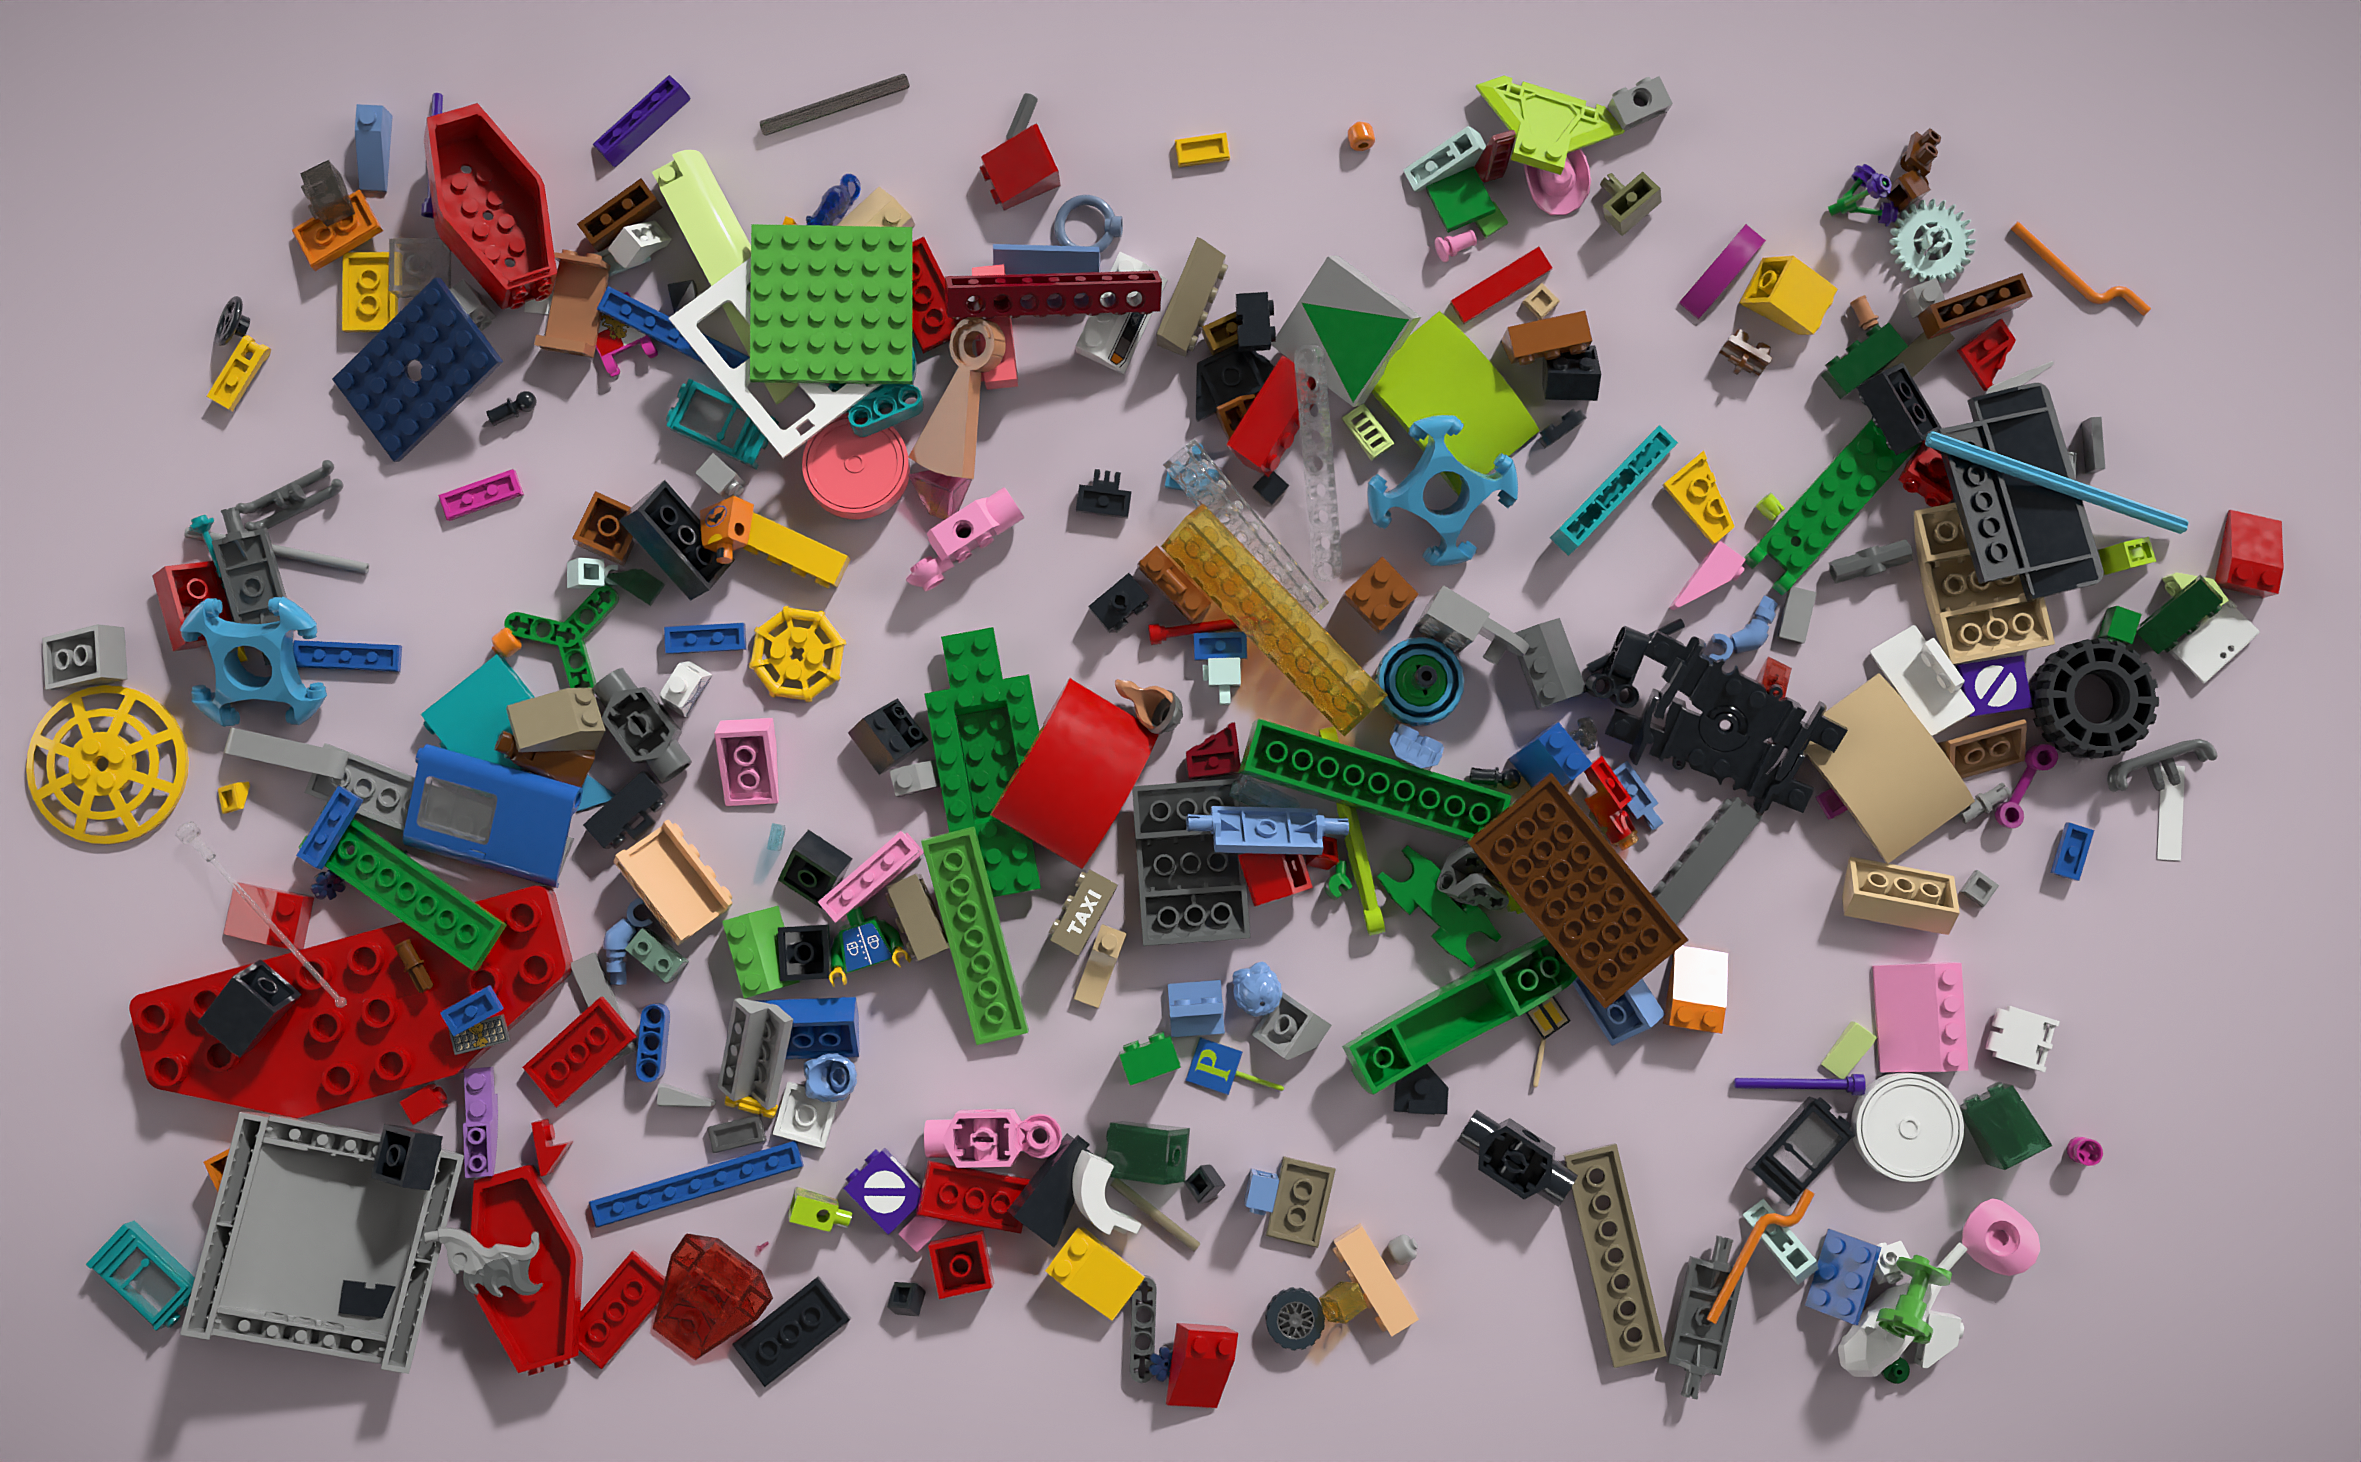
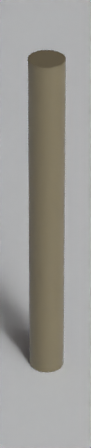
M1115 1177L1111 1182V1187L1192 1251L1199 1247V1241L1119 1178Z

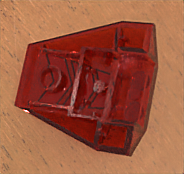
M686 1233L671 1254L653 1329L691 1358L697 1360L757 1321L773 1300V1296L762 1270L722 1240Z

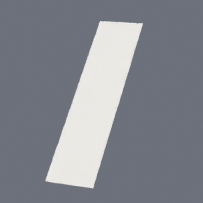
M2161 765L2165 789L2160 790L2157 859L2181 861L2185 766H2176L2181 782L2173 786L2170 784L2168 776Z

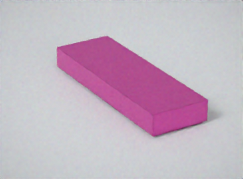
M511 469L438 496L446 520L451 521L524 494L516 470Z

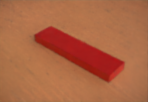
M1538 246L1450 301V304L1463 324L1550 272L1553 267Z

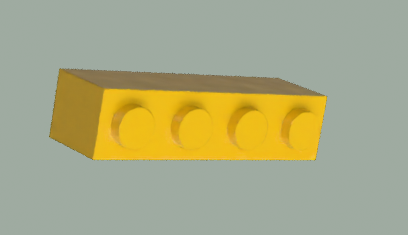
M753 512L749 540L747 545L743 547L744 550L756 556L759 552L768 555L767 561L780 567L785 563L792 567L791 572L805 578L806 574H809L816 578L815 583L829 589L830 585L838 588L851 561L847 555Z

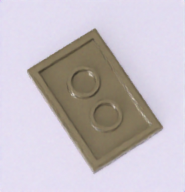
M1283 1156L1278 1177L1279 1185L1273 1212L1270 1213L1266 1236L1318 1248L1336 1168Z

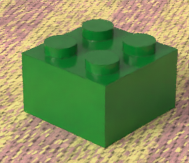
M1162 1031L1148 1036L1149 1041L1143 1044H1139V1041L1136 1040L1123 1045V1051H1120L1119 1056L1130 1086L1181 1068V1063L1170 1034L1164 1035Z

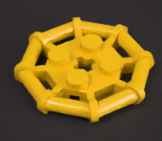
M784 606L782 611L760 627L756 626L754 629L755 639L752 658L748 664L749 668L754 670L768 689L771 697L775 698L778 696L805 700L806 703L812 702V698L841 679L840 670L844 646L847 645L846 640L841 638L826 618V613L822 610L816 612ZM793 619L811 621L813 624L809 629L794 627ZM784 621L787 622L788 628L778 636L773 637L768 634ZM819 626L831 643L823 644L815 632ZM766 638L772 642L770 658L762 660ZM794 648L798 650L804 649L805 652L802 653L803 659L801 661L797 658L792 660L791 656L793 655L792 650ZM833 649L829 670L824 667V655L827 650ZM773 665L780 675L777 682L773 680L764 666ZM820 671L827 674L809 688V679ZM786 680H795L802 683L803 689L782 686Z

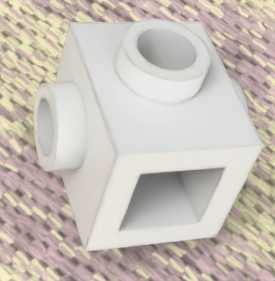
M1898 1241L1890 1245L1886 1243L1878 1244L1877 1246L1882 1247L1873 1277L1876 1278L1878 1284L1887 1281L1889 1284L1899 1282L1907 1274L1897 1267L1896 1262L1899 1257L1910 1259L1903 1243Z

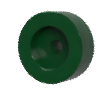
M1899 1357V1359L1887 1366L1881 1374L1889 1382L1900 1384L1908 1378L1910 1368L1906 1360Z

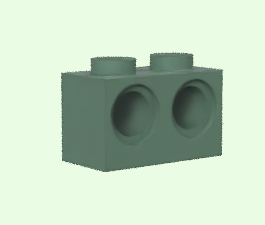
M642 928L625 948L626 951L665 983L673 982L689 962L650 928Z

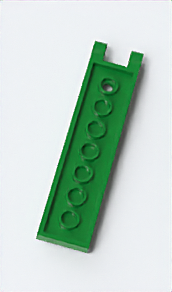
M1871 418L1744 557L1746 559L1744 562L1751 569H1754L1768 554L1785 570L1772 585V588L1781 596L1784 595L1921 443L1896 456L1894 451L1890 450L1887 446L1886 437L1883 432L1874 424ZM1793 537H1797L1800 540L1799 546L1796 547L1791 544Z
M354 818L325 864V867L471 970L478 971L507 924ZM307 835L304 837V839L302 840V842H301L300 845L298 846L299 849L301 848V846L303 845L304 841L306 840ZM354 845V853L350 855L348 853V849L350 846Z

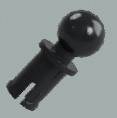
M522 391L517 395L516 401L512 402L510 398H507V402L486 411L492 425L496 426L513 416L518 418V411L520 410L523 412L532 411L536 406L537 400L533 393Z
M1471 767L1470 783L1493 785V788H1497L1498 783H1501L1507 789H1514L1521 782L1519 772L1512 768L1506 769L1502 773H1499L1498 767H1495V769Z

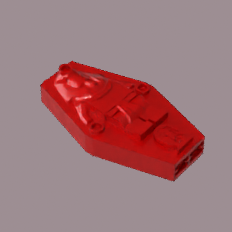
M526 1165L494 1174V1176L474 1180L471 1235L486 1248H491L495 1244L527 1247L531 1244L532 1233L537 1232L539 1234V1249L536 1255L531 1258L528 1271L529 1279L533 1284H543L538 1292L532 1295H521L505 1285L499 1287L503 1296L498 1297L491 1294L485 1286L477 1283L475 1287L479 1293L478 1295L474 1294L517 1372L527 1371L528 1376L544 1372V1366L554 1363V1368L571 1364L570 1358L578 1356L583 1273L581 1247L534 1165Z

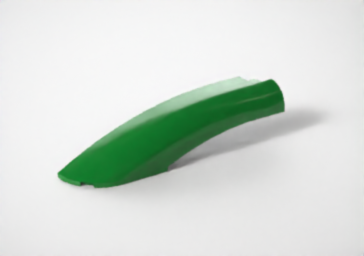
M1542 935L1413 1002L1361 1032L1362 1035L1346 1043L1342 1048L1353 1067L1351 1071L1359 1084L1369 1094L1374 1095L1459 1045L1500 1024L1521 1016L1566 989L1578 976L1546 937Z

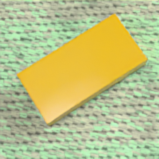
M1226 132L1175 140L1178 168L1230 160Z

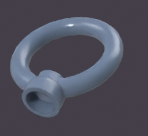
M1078 195L1069 199L1061 206L1055 218V235L1061 246H1079L1067 237L1065 221L1073 209L1082 205H1090L1099 209L1105 217V233L1096 244L1085 247H1099L1101 253L1111 244L1114 237H1122L1123 218L1122 216H1115L1112 208L1103 199L1093 195Z

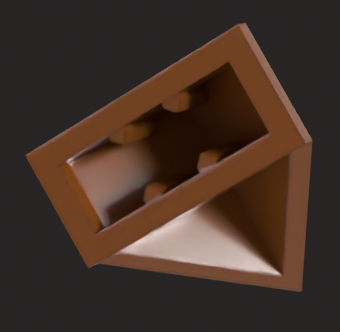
M1258 393L1240 396L1216 408V416L1228 441Z

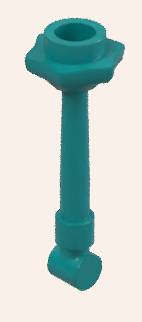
M207 515L191 519L192 524L189 530L202 533L217 569V575L222 580L221 586L225 589L212 544L213 540L209 534L214 518L208 519Z

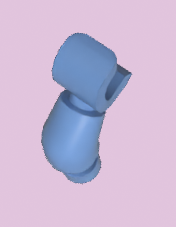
M1764 595L1754 614L1756 619H1752L1750 624L1745 625L1744 629L1730 635V638L1720 633L1713 634L1711 638L1713 643L1722 645L1724 654L1715 655L1712 653L1709 657L1715 660L1724 659L1726 662L1733 651L1737 654L1758 650L1769 636L1767 634L1769 630L1768 623L1771 624L1776 616L1774 611L1778 603Z
M641 897L632 901L628 906V918L619 920L606 931L604 936L603 949L606 950V957H609V962H606V972H610V984H627L626 961H623V957H626L625 948L638 932L637 927H645L654 922L650 917L646 920H641L635 915L636 906L645 904Z

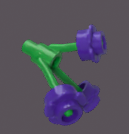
M1867 164L1857 165L1851 175L1855 181L1853 186L1842 198L1837 199V203L1828 206L1831 216L1840 212L1842 214L1847 212L1878 215V223L1885 224V227H1888L1891 222L1895 223L1898 207L1894 206L1893 201H1889V203L1882 202L1879 209L1857 206L1856 201L1868 195L1874 199L1886 198L1890 194L1892 186L1890 179L1886 175L1876 173ZM1859 186L1867 188L1865 191L1853 196Z

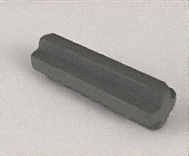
M1029 93L1023 94L1006 135L1007 140L1027 128L1038 102V98Z

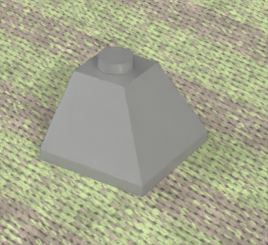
M1283 992L1279 1005L1273 1012L1264 1015L1251 1035L1284 1059L1289 1060L1317 1048L1332 1025Z

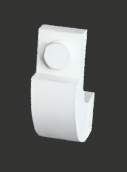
M1082 1150L1076 1162L1072 1179L1073 1195L1079 1210L1092 1224L1109 1235L1112 1229L1126 1234L1127 1231L1137 1234L1141 1223L1129 1215L1109 1208L1107 1205L1105 1186L1114 1165L1101 1157Z

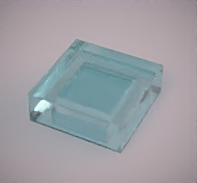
M772 823L767 846L768 850H782L786 830L785 825Z

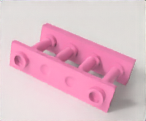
M900 831L818 901V903L835 923L840 919L844 922L848 919L847 913L858 905L862 907L924 854V851L908 832L904 834Z

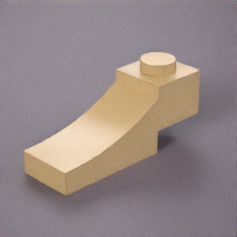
M1104 924L1101 925L1076 991L1075 1000L1099 1008L1127 933Z

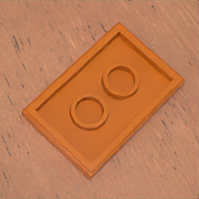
M359 189L292 229V232L311 268L316 272L383 232V229L364 194Z

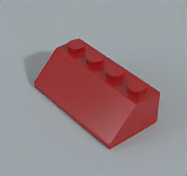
M1281 356L1226 445L1243 465L1269 478L1272 471L1276 470L1279 466L1280 459L1286 449L1292 445L1294 436L1299 428L1306 423L1310 410L1314 404L1319 402L1324 389L1313 376L1287 357Z

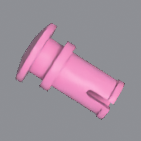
M1471 229L1453 237L1446 236L1444 241L1440 237L1435 238L1436 252L1443 262H1448L1449 255L1451 257L1456 256L1457 252L1477 245L1476 235Z

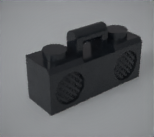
M641 771L587 820L583 826L604 849H610L611 847L616 849L627 839L624 836L626 833L637 841L656 824L655 820L648 813L659 811L666 804L664 799L668 794L648 772ZM642 816L644 820L633 829L631 825Z

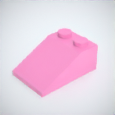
M773 718L720 721L714 734L725 806L778 803L777 745Z

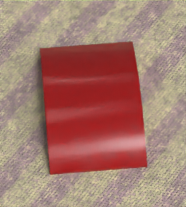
M1069 678L1043 722L1044 725L1019 768L1014 772L990 815L1076 867L1083 869L1128 798L1152 752L1159 734L1150 732L1137 718Z

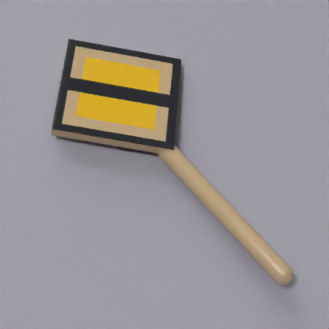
M1554 996L1525 1013L1541 1036L1533 1087L1535 1088L1539 1084L1546 1038L1571 1021Z

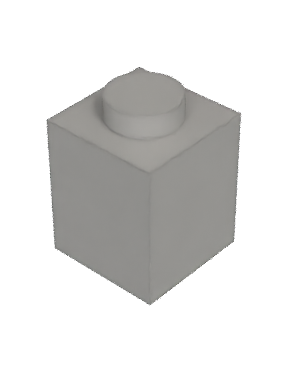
M1937 278L1916 285L1903 294L1912 319L1916 318L1928 306L1945 300Z

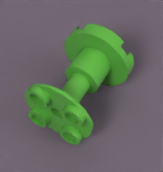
M1913 1255L1912 1259L1899 1257L1896 1265L1901 1271L1912 1277L1906 1295H1900L1895 1310L1890 1308L1880 1309L1876 1321H1879L1878 1325L1882 1329L1897 1337L1904 1339L1905 1335L1914 1336L1913 1342L1921 1344L1930 1343L1933 1328L1922 1320L1927 1304L1923 1302V1298L1928 1284L1938 1286L1950 1285L1952 1273L1946 1269L1929 1265L1930 1261L1919 1255Z

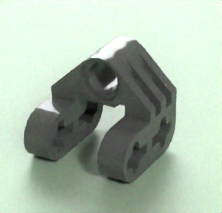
M1469 844L1462 845L1448 855L1437 881L1439 891L1460 903L1472 906L1481 904L1490 910L1503 909L1509 903L1507 890L1503 885L1493 880L1496 877Z

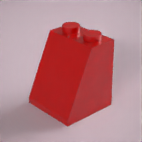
M1037 123L981 156L983 164L979 167L985 181L990 180L994 188L990 190L991 196L996 205L1001 204L1003 210H1007L1061 186L1058 168Z

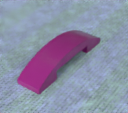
M1745 224L1680 300L1679 304L1699 320L1766 240Z

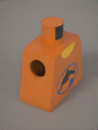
M736 496L729 497L700 510L702 545L704 548L716 552V561L722 564L731 563L733 551L746 546L749 540L754 504Z

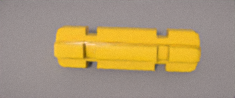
M727 1095L725 1098L726 1106L732 1108L737 1106L740 1110L758 1115L762 1113L763 1116L768 1118H774L778 1109L776 1104V1107L767 1110L750 1096L733 1101Z

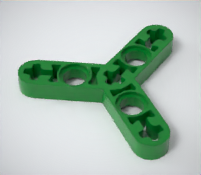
M604 585L596 588L565 622L521 612H513L506 617L504 626L509 628L514 636L558 646L570 688H578L581 685L580 677H573V674L583 673L586 670L587 674H582L583 680L586 683H590V687L587 688H593L596 684V679L584 639L616 607L619 595L615 589ZM602 592L606 594L611 592L609 596L611 602H603L599 606V608L603 609L601 613L590 605L592 602L598 605L602 601L600 596ZM585 610H592L594 613V620L590 624H583L581 621V614ZM520 617L521 622L531 625L530 630L519 627L515 631L516 628L512 626V622L517 621ZM542 623H547L550 626V633L547 637L541 638L537 634V627ZM570 629H572L571 632L575 635V639H570L569 643H567V639L556 636L557 631L569 633ZM575 654H580L583 657V665L578 669H574L570 665V658Z

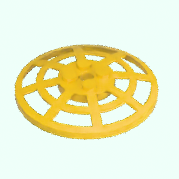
M102 685L74 692L59 701L47 712L31 738L27 752L26 772L32 798L40 812L53 826L77 840L96 844H116L142 837L168 818L184 792L188 778L189 757L183 732L176 719L165 706L139 690L123 686ZM99 693L125 695L118 710L100 708L86 711L82 700L84 696ZM138 700L155 711L168 729L151 735L142 722L129 714L135 701ZM71 703L75 717L71 718L60 728L53 740L41 736L45 726L61 708ZM100 716L114 717L107 732L93 733L89 722L90 718ZM124 722L134 727L143 739L130 744L123 737L119 736ZM78 724L83 738L73 748L61 744L67 732ZM169 740H173L177 760L176 775L173 783L157 778L160 762L157 745ZM37 746L49 750L46 763L49 783L37 789L34 775V758ZM148 749L150 760L148 775L136 771V754ZM56 753L69 758V773L59 778H56L55 774ZM101 757H106L108 767L105 771L101 772L97 768V762ZM131 781L143 784L144 786L138 795L126 804L120 792ZM75 783L79 789L84 791L80 806L69 800L61 789ZM153 788L169 793L166 801L157 813L139 826L131 811L135 810L146 800ZM54 793L56 798L67 809L77 814L74 830L57 820L45 807L42 800ZM95 795L109 796L115 807V810L90 811ZM121 817L128 829L127 832L110 836L85 834L88 818L108 820Z

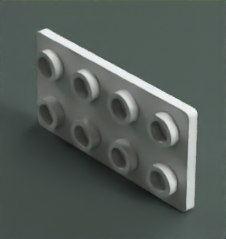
M1915 625L1870 651V655L1898 695L1913 711L1932 737L1975 711V708L1960 689L1965 680L1935 638L1926 641Z

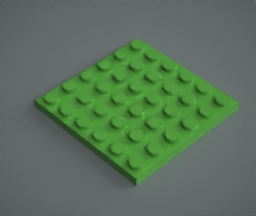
M751 224L750 382L912 384V227Z

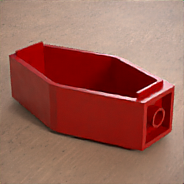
M478 103L427 117L424 147L435 229L440 239L502 310L509 307L510 309L520 308L525 305V302L534 299L535 301L547 299L552 294L557 269L545 185L541 176ZM468 166L471 168V172L464 173L461 168ZM487 212L491 213L493 215V219L486 220L484 219L483 214ZM511 259L515 265L508 267L505 265V261Z

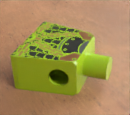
M796 1187L788 1211L789 1222L831 1232L833 1224L848 1228L852 1212L839 1209L837 1199ZM823 1209L828 1211L827 1214L823 1216L817 1214L820 1210Z

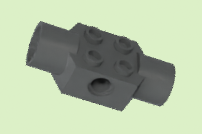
M619 668L609 673L592 688L594 693L606 708L602 721L632 762L647 763L662 784L673 779L691 765V759L677 742L682 731L651 689L646 687L638 688L624 668Z

